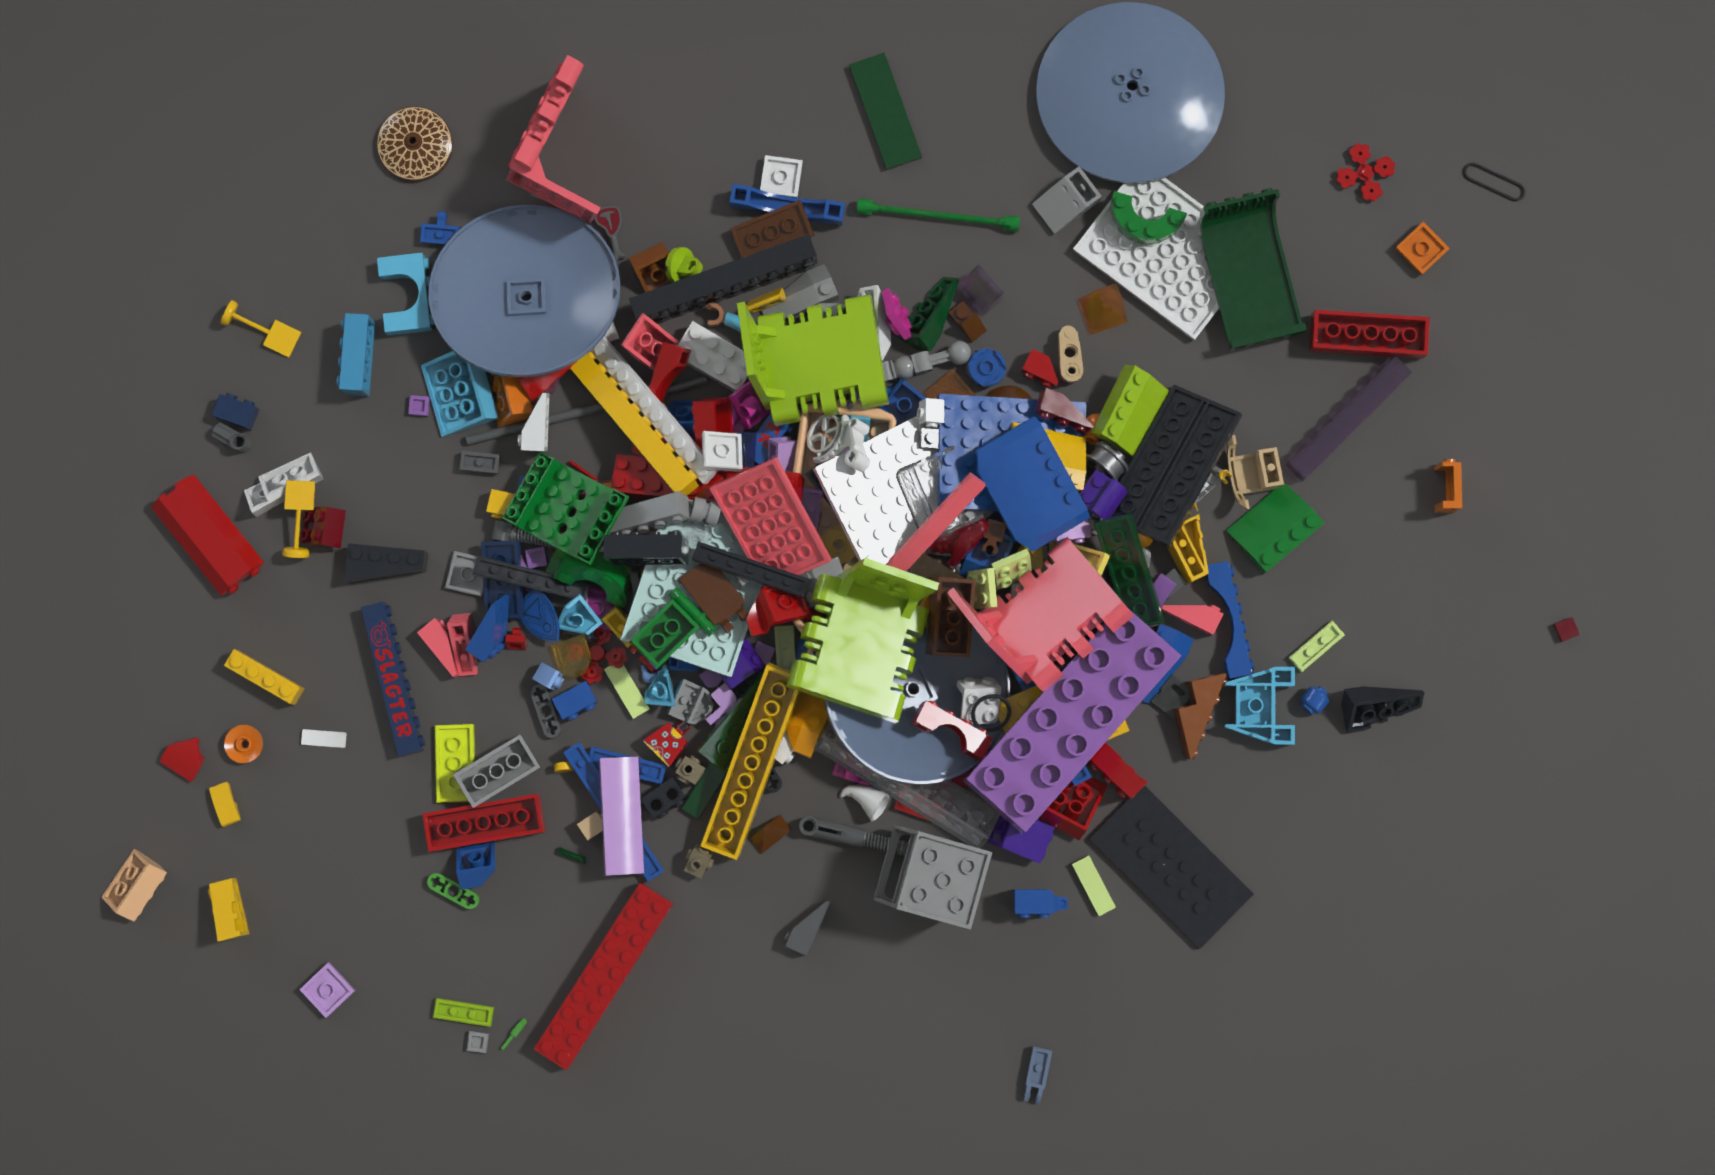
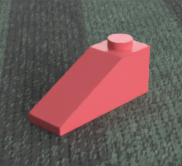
M1211 604L1210 606H1161L1162 612L1210 636L1214 635L1223 616V613L1220 612L1221 609Z
M454 614L447 622L458 676L477 675V658L465 650L475 634L472 614Z
M434 618L417 633L454 678H457L458 671L449 632L447 631V624L442 619L439 621Z

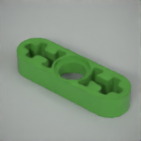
M441 873L431 874L427 880L430 889L466 909H474L480 903L479 895L470 889H463L466 891L464 895L467 897L473 895L475 904L468 905V901L464 898H461V901H459L458 899L463 894L460 884ZM440 877L439 881L443 884H446V881L449 882V884L446 885L444 892L441 891L444 888L441 885H437L436 887L433 886V878L436 879ZM452 885L457 886L459 889V893L455 897L450 896L448 892Z

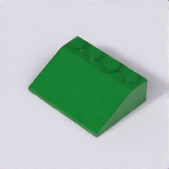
M1284 482L1282 487L1272 491L1227 529L1226 532L1260 572L1265 574L1320 528L1324 521Z

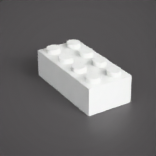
M692 321L678 346L691 349L687 365L735 392L749 381L744 351Z

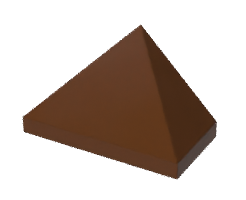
M779 815L750 839L758 850L764 853L792 831L784 818Z

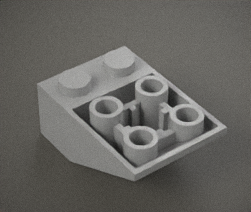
M1079 166L1063 177L1032 205L1053 234H1056L1099 203L1102 196Z

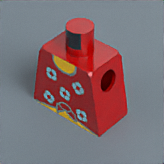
M683 720L675 728L670 723H667L645 738L643 742L668 767H671L688 744L683 735L690 727Z

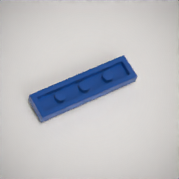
M591 746L589 754L596 768H599L600 758L633 757ZM638 758L639 779L662 784L667 765Z

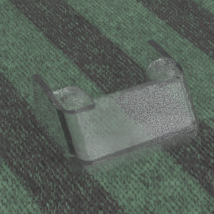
M955 446L901 467L896 473L897 482L917 529L938 508V487L933 475L942 470L943 464L940 455L954 450ZM961 512L940 536L984 518V516L981 514L966 520L963 512Z

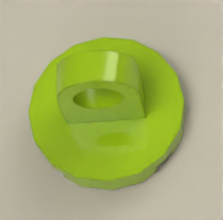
M686 247L672 249L665 263L668 272L666 271V276L671 283L701 273L703 269L702 263Z

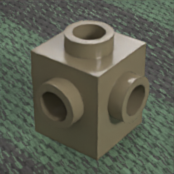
M691 755L690 758L685 756L684 759H679L675 766L677 769L675 773L679 775L678 779L687 784L690 781L697 785L706 768L700 765L701 760ZM688 766L692 767V771L690 773H687L686 771Z
M696 844L693 850L689 849L685 860L688 862L684 871L702 879L706 870L710 871L714 860L711 859L714 852Z

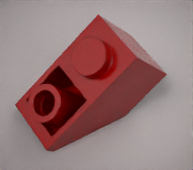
M1032 349L1022 368L1023 376L1032 381L1034 379L1041 381V385L1046 388H1056L1058 380L1050 357Z

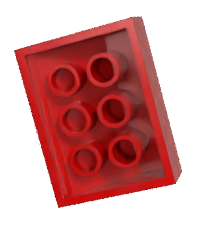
M1092 777L1076 786L1071 781L1038 819L1080 841L1094 816L1107 785Z

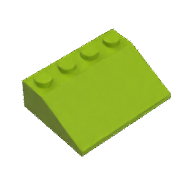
M1124 365L1091 433L1133 458L1170 391L1153 376L1136 365Z

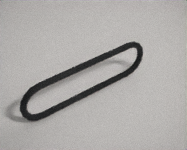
M1469 163L1464 168V176L1468 180L1508 199L1519 201L1525 196V188L1522 184L1477 163ZM1469 166H1477L1518 185L1522 189V195L1519 198H1513L1470 178L1466 170Z

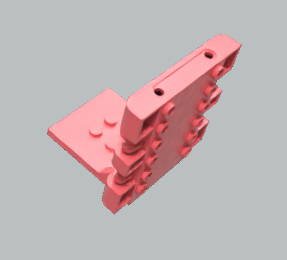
M567 55L564 63H559L554 77L550 80L546 92L537 106L536 112L529 121V126L524 131L520 143L511 157L512 159L508 165L510 169L505 180L591 224L601 207L546 179L539 159V155L584 68L580 61Z
M1068 537L1047 553L1055 563L1051 565L1046 560L1044 562L1047 568L1046 571L1042 572L1039 568L1035 570L1039 577L1036 578L1027 570L1018 578L1024 589L1022 590L1017 585L1015 591L1018 594L1015 597L1007 593L1005 596L1009 600L1008 603L998 595L997 607L983 608L977 613L954 588L947 592L984 641L1026 684L1033 680L1043 692L1063 676V673L1054 662L1057 660L1062 666L1065 663L1061 657L1064 653L1069 657L1074 656V653L1070 650L1071 647L1082 658H1085L1094 650L1084 637L1088 635L1093 640L1095 635L1091 631L1096 627L1102 632L1104 628L1100 623L1104 621L1115 632L1134 616Z

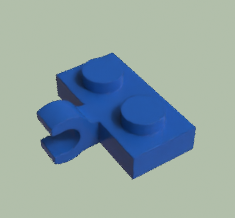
M438 211L437 224L422 223L420 242L446 245L461 228L459 226L446 225L448 214Z

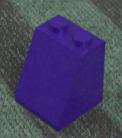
M997 812L986 842L1040 864L1046 855V848L1053 838L1055 828L1036 820L1027 832L1021 834Z

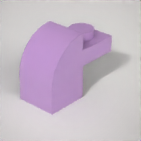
M726 683L711 694L712 698L720 706L706 719L711 726L713 724L717 725L737 701L736 695L728 688Z

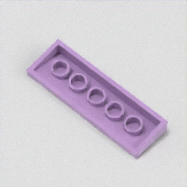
M638 757L600 758L599 771L605 876L644 873Z

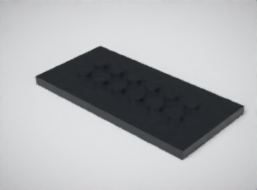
M1173 385L1128 466V472L1124 474L1120 481V484L1128 492L1111 517L1131 513L1137 533L1171 547L1242 417L1241 412Z
M1146 786L1132 799H1128L1089 838L1199 949L1254 895Z

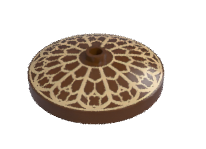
M406 107L391 114L382 124L377 137V151L382 164L392 175L408 182H422L437 176L447 166L453 152V138L446 122L434 111L424 107Z

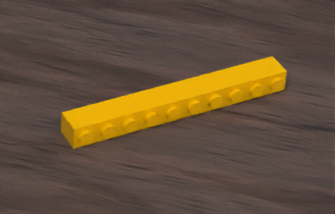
M590 351L570 368L571 371L672 491H679L685 496L694 491L699 486L695 481L698 477L691 469L687 471L684 468L686 463L680 456L675 457L673 455L675 450L668 442L666 444L662 442L663 436L657 429L654 431L651 429L652 423L645 415L643 417L640 416L639 412L641 410L634 402L632 404L628 402L630 397L623 389L620 391L617 389L616 386L619 384L612 376L609 378L606 376L607 370L601 363L598 365L595 363L596 357Z

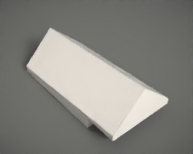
M310 452L258 476L260 483L244 490L251 512L258 517L285 501L286 480L315 481L316 484L323 480V477Z

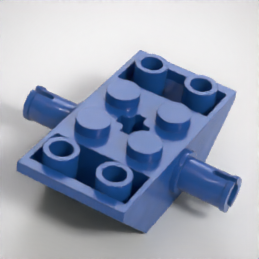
M993 512L986 519L987 522L988 519H992L1004 523L1000 514L997 512ZM1007 527L1002 543H996V555L988 554L987 550L982 552L983 545L988 540L982 538L976 547L967 554L959 573L960 576L967 577V571L992 568V563L1013 555L1011 549L1015 540L1012 538Z

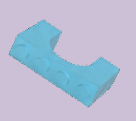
M423 253L377 258L378 273L382 280L411 279L416 282L419 290L418 299L410 309L383 314L385 333L388 336L433 331L435 323L432 318L428 296L430 276H427V269H430L429 259Z

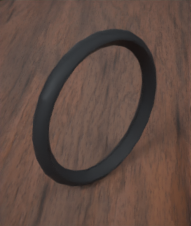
M988 694L979 698L971 710L973 724L978 729L981 728L987 732L1000 730L1008 723L1011 716L1009 702L1003 696L997 694ZM989 698H997L1003 701L1007 707L1005 720L994 728H985L979 725L975 718L977 706Z

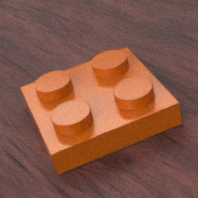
M1422 222L1395 249L1422 275L1450 248Z

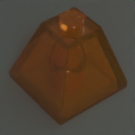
M1117 283L1100 288L1079 299L1091 335L1127 323L1124 304Z

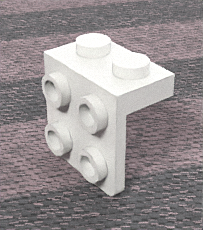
M967 677L957 680V688L962 693L960 720L965 719L973 724L971 710L975 702L988 694L1001 696V687L994 678L983 677V679H974ZM989 698L977 706L975 718L978 724H991L998 721L999 699Z

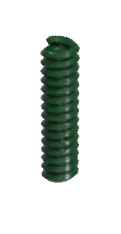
M559 847L558 854L583 864L586 863V857Z

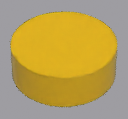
M560 762L554 765L555 773L574 771L570 762Z

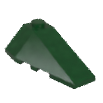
M943 277L928 292V297L922 303L918 302L915 305L916 310L910 316H907L912 326L910 328V338L904 340L901 334L895 335L893 333V335L917 350L931 352L941 336L959 282L958 278Z

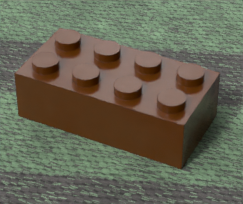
M932 576L931 580L938 582L939 586L936 592L930 594L926 654L970 658L972 624L947 592L954 588L974 609L976 580Z

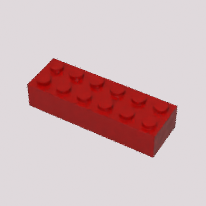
M1314 310L1311 314L1309 352L1424 359L1428 355L1430 317Z
M541 794L481 803L474 808L468 805L422 813L428 852L546 832Z

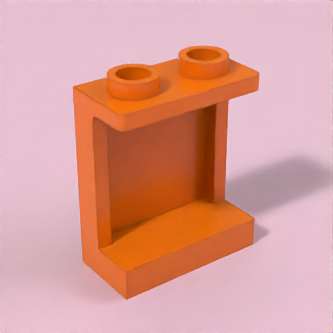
M1445 459L1444 462H1439V465L1434 467V471L1445 472L1446 501H1441L1434 505L1435 513H1455L1462 509L1461 462H1455V459Z

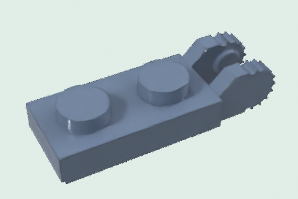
M1033 1046L1025 1083L1024 1101L1030 1099L1031 1087H1036L1038 1091L1035 1101L1037 1104H1040L1043 1089L1046 1086L1052 1050Z

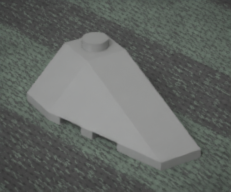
M825 264L806 271L784 290L786 301L764 309L762 313L763 315L784 312L786 320H788V315L790 314L796 317L800 315V312L806 313L808 306L838 300L837 290Z

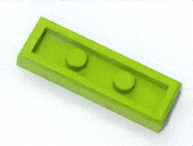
M436 998L433 1018L491 1027L494 1007Z

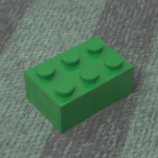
M672 599L629 643L655 669H658L700 626Z

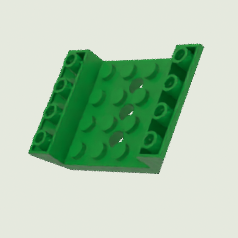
M539 451L502 518L572 557L592 565L604 543V535H609L629 496L614 488L611 489ZM582 492H586L585 498L579 500V495ZM576 508V514L570 517V511ZM566 525V532L560 534L561 527Z

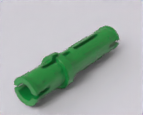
M676 587L674 591L679 596L677 597L672 591L668 596L710 637L713 633L707 627L713 632L718 628L705 617L706 614L704 612L701 613L683 592Z

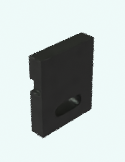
M1172 674L1150 702L1171 719H1174L1173 708L1184 706L1190 699L1188 687ZM1173 684L1184 692V695L1180 696L1171 686Z

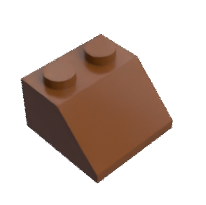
M663 241L629 257L645 292L671 283L666 276V271L668 272L665 266L669 252Z

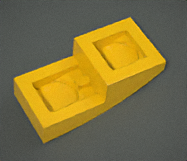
M224 782L209 788L221 826L225 827L241 821L230 784Z

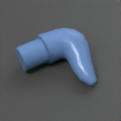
M641 665L643 680L646 683H652L660 670L649 674L646 666Z

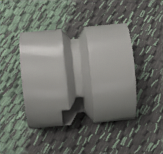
M695 497L689 521L698 524L703 521L706 526L716 528L721 509L717 502L711 501L707 503L706 499Z

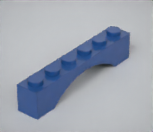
M738 184L732 185L729 201L731 208L769 213L801 200L809 221L842 226L845 213V203L787 197Z
M1228 561L1207 565L1209 574L1205 575L1207 586L1222 600L1231 623V642L1223 660L1227 680L1251 675L1252 670H1254V663L1252 659H1249L1250 645L1249 641L1245 640L1244 637L1246 626L1244 621L1241 622L1240 618L1242 607L1240 602L1237 603L1236 595H1238L1237 585L1233 584L1232 581L1234 576L1233 566L1229 565Z

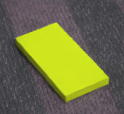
M474 724L435 725L436 803L469 802L453 774L475 762Z

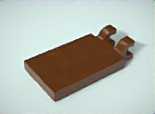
M698 564L679 579L680 583L706 614L710 622L714 626L719 623L726 634L734 628L728 620L734 614H737L742 622L746 620L748 613L742 608L745 601L722 571Z

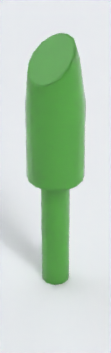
M525 1018L517 1023L510 1032L511 1035L501 1046L502 1050L523 1030L527 1023Z

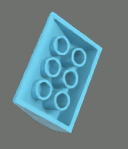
M454 351L421 365L441 437L485 425L499 419L485 370L466 362Z

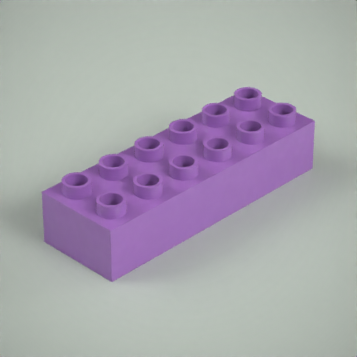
M1134 613V616L1115 632L1104 622L1102 624L1104 630L1102 632L1097 630L1094 633L1095 638L1088 640L1094 650L1085 658H1082L1077 653L1061 670L1063 676L1036 698L964 779L963 782L1021 834L1027 832L1181 657L1174 648Z

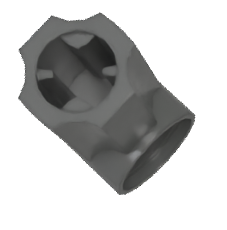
M221 422L215 425L212 437L241 453H246L251 449L252 442L247 436ZM244 439V444L238 447V441Z

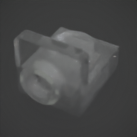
M684 525L683 536L689 541V546H697L698 541L708 544V541L712 540V530H708V525Z

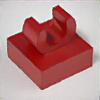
M513 627L512 635L506 634L505 643L507 649L526 650L527 641L525 635H522L521 628Z

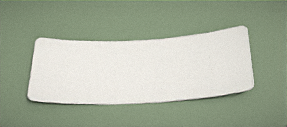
M303 729L301 744L345 748L347 733Z

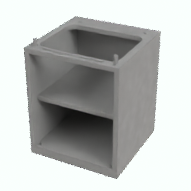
M894 825L873 900L898 910L971 930L992 852ZM902 835H911L894 897L890 899L885 895V887L897 844Z

